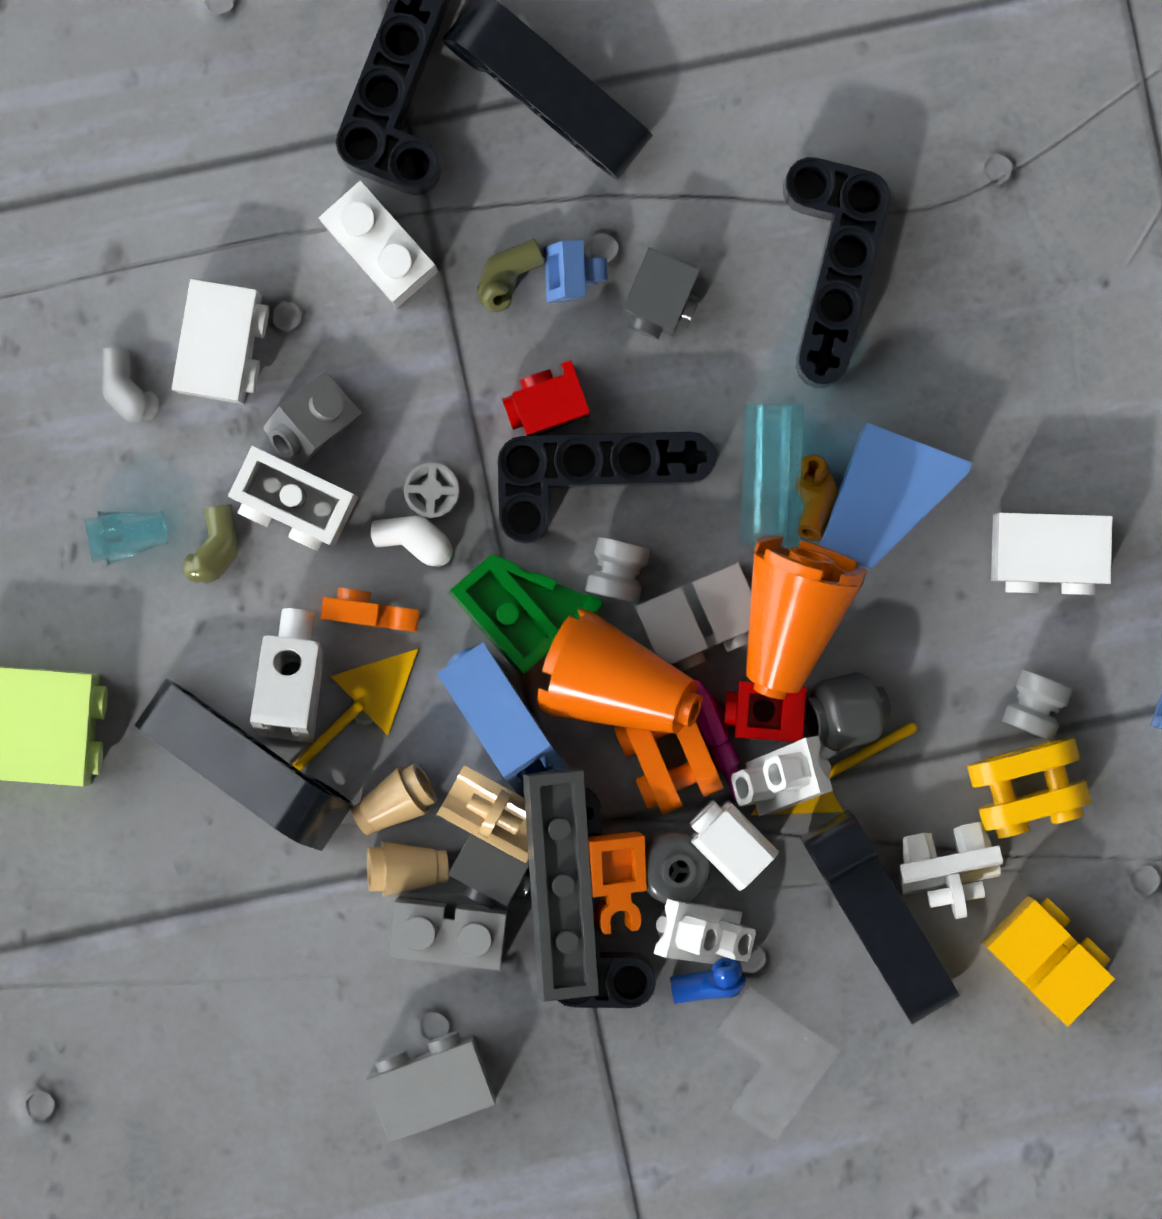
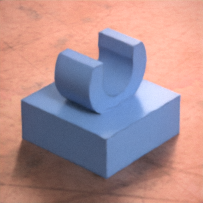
M562 240L544 247L546 303L570 302L586 297V285L598 284V281H608L607 258H584L583 240Z

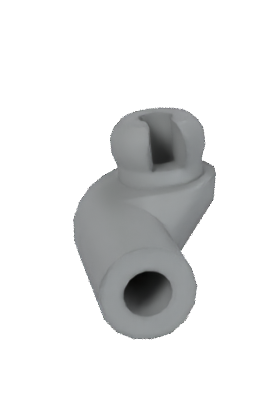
M104 348L102 388L104 399L126 421L138 423L141 420H153L159 412V400L154 392H143L131 380V349Z

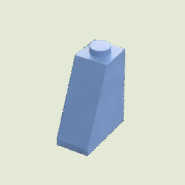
M867 422L861 429L838 489L824 534L817 545L835 550L857 561L855 570L858 569V566L872 569L969 473L972 462Z
M483 642L475 648H466L456 653L449 660L447 667L437 673L496 767L518 795L524 798L523 773L571 769L498 660Z

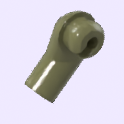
M535 239L496 253L487 259L477 286L478 300L486 309L491 312H501L507 309L512 302V294L518 275L544 265Z
M231 504L204 509L209 538L195 554H188L183 562L184 574L190 581L207 584L221 577L236 558L238 543Z

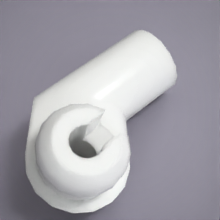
M414 515L374 520L372 522L371 538L377 548L403 545L422 563L433 567L444 566L452 557L453 548L448 537L424 516Z

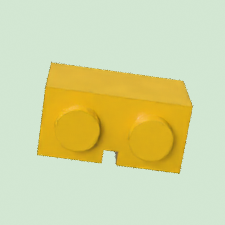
M1027 896L981 943L1060 1021L1069 1027L1115 980L1104 968L1111 959L1088 937L1081 943H1078L1064 929L1071 920L1049 898H1046L1039 904L1035 899Z

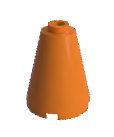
M767 535L757 539L754 549L746 676L755 682L753 688L758 693L771 698L785 699L787 693H797L801 690L862 587L867 571L865 568L855 570L857 561L835 550L803 540L800 541L799 547L784 548L781 547L784 539L783 536Z
M581 608L577 610L580 619L569 616L564 621L552 642L544 662L542 672L552 676L549 691L538 689L539 710L555 718L673 734L679 733L684 725L691 727L695 723L701 710L703 698L702 695L697 694V682L594 612Z

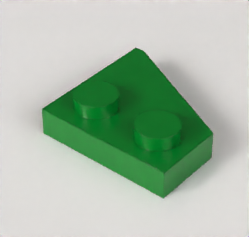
M494 554L487 557L448 592L521 676L549 652L555 636L569 616L580 619L578 609L583 608L595 612L603 605L600 599L590 594L586 596L556 583V580L537 572L531 573L519 568L517 564Z

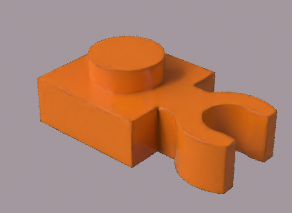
M338 587L337 598L323 597L320 619L411 632L418 631L420 610L370 603L371 592Z
M638 831L588 837L592 897H602L594 911L596 928L604 935L611 934V917L618 911H624L625 926L631 931H639L641 913L638 907L632 903L631 893L647 891L645 836Z

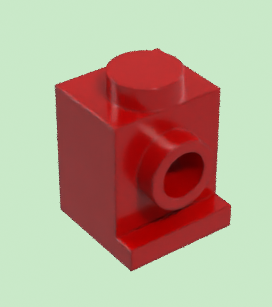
M572 360L561 363L564 375L553 378L551 369L535 373L519 380L521 390L502 398L513 430L524 427L526 436H536L590 417V411Z
M738 681L737 692L726 691L724 725H734V737L797 742L803 739L806 686H802L801 690L797 693H787L785 699H776L762 695L754 690L755 682ZM759 700H768L773 705L774 713L767 721H759L753 715V706Z

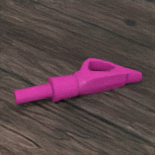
M695 679L697 682V694L702 695L703 698L701 710L697 717L698 725L706 743L710 746L709 748L717 771L724 772L734 800L737 801L731 776L733 773L738 772L736 766L740 763V760L729 739L728 725H724V708L699 679Z

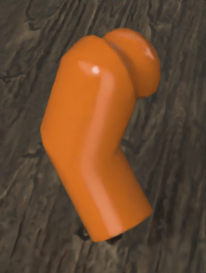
M815 454L803 457L794 470V482L804 505L796 526V532L802 538L810 541L821 540L838 494L827 462L823 457Z

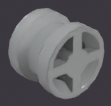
M435 462L422 463L412 469L406 477L403 488L405 500L409 507L420 516L429 519L443 518L452 513L459 504L461 496L460 482L454 472L445 465Z

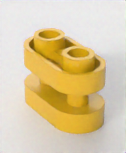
M1075 737L1044 742L966 765L972 787L990 786L994 802L978 808L985 831L996 830L997 838H1006L1029 831L1028 821L1050 816L1051 823L1057 824L1084 816L1082 806L1092 803L1087 780L1069 782L1065 767L1066 764L1081 759ZM1041 771L1044 772L1048 788L1015 796L1011 779Z

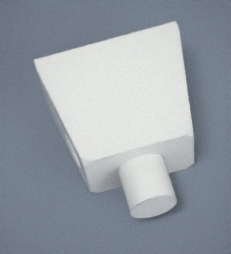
M294 608L282 609L278 636H263L250 723L258 737L308 743L314 742L324 652L320 642L312 641L315 613ZM287 663H300V669L295 674H281L283 666Z

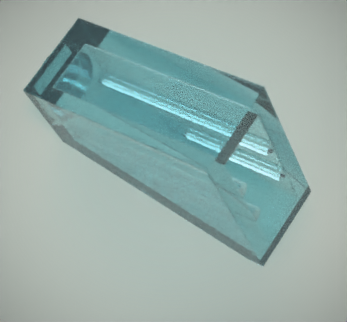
M746 404L741 411L739 544H752L751 555H754L757 539L761 536H783L784 539L781 547L784 548L785 545L798 544L803 405Z

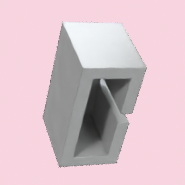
M739 562L635 606L654 653L680 671L705 662L706 658L703 650L723 642L728 652L748 644L751 590Z
M399 896L394 901L388 958L500 971L508 909L496 907L490 909L486 906L458 903L455 919L444 918L448 902Z
M455 1031L429 1041L427 1044L430 1051L426 1054L409 1058L407 1051L404 1050L375 1061L377 1070L371 1072L366 1081L389 1144L495 1105L497 1096L474 1035L461 1039L459 1031Z

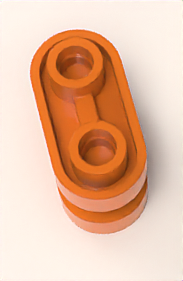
M696 721L691 727L684 725L681 731L677 733L688 762L669 771L655 740L670 733L621 726L613 727L625 757L628 758L636 754L645 775L635 778L648 809L659 806L662 815H665L683 807L677 791L695 783H698L704 798L724 790Z

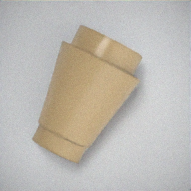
M413 763L407 768L399 765L362 798L358 804L353 806L351 813L360 830L369 836L376 831L379 832L429 813L428 806L437 802V794L430 779L419 765Z
M381 841L380 847H368L367 882L369 892L382 891L383 897L436 884L448 883L447 851Z

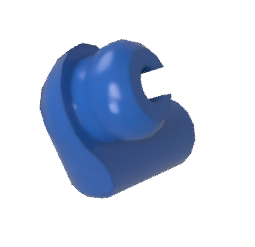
M727 957L717 960L713 964L712 970L670 977L674 1004L705 999L732 998L739 995L746 982V976L742 972L740 962Z

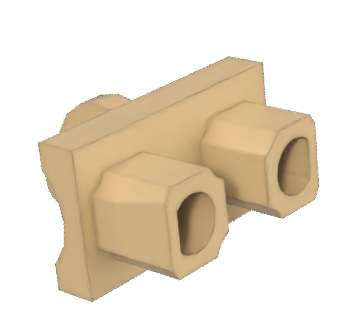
M464 765L437 815L526 863L529 856L525 799Z

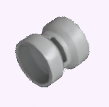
M598 537L594 554L598 559L597 566H601V569L588 575L585 591L639 604L643 587L639 581L634 579L635 575L640 576L641 570L648 566L652 550Z
M1021 670L1016 683L1019 692L1017 698H1019L1018 704L1013 703L1007 706L1001 722L1053 742L1059 728L1058 722L1053 716L1055 713H1059L1060 708L1068 705L1073 689L1037 674Z

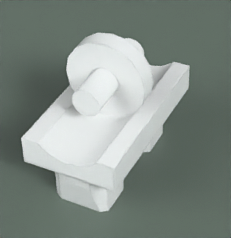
M819 736L804 738L745 763L747 769L733 773L731 780L738 805L741 807L756 804L758 815L765 816L833 791L830 782L831 765L819 753L821 748Z
M982 822L960 825L954 828L953 837L957 854L937 857L932 833L905 836L902 843L903 864L900 865L899 873L902 895L928 891L927 896L930 908L951 904L955 919L967 917L966 901L985 897L983 882L978 880L1001 876L1000 864H1003L1000 846L992 847Z
M667 899L665 909L656 921V929L658 930L660 940L656 943L654 954L665 958L714 964L717 960L726 957L748 962L756 930L740 924L743 912L731 908Z

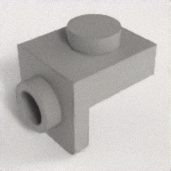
M325 371L280 405L263 428L269 435L273 448L281 456L288 458L294 466L301 468L311 459L316 451L353 424L362 413Z

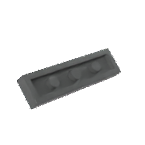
M572 768L523 773L538 998L546 1002L599 995L584 770Z

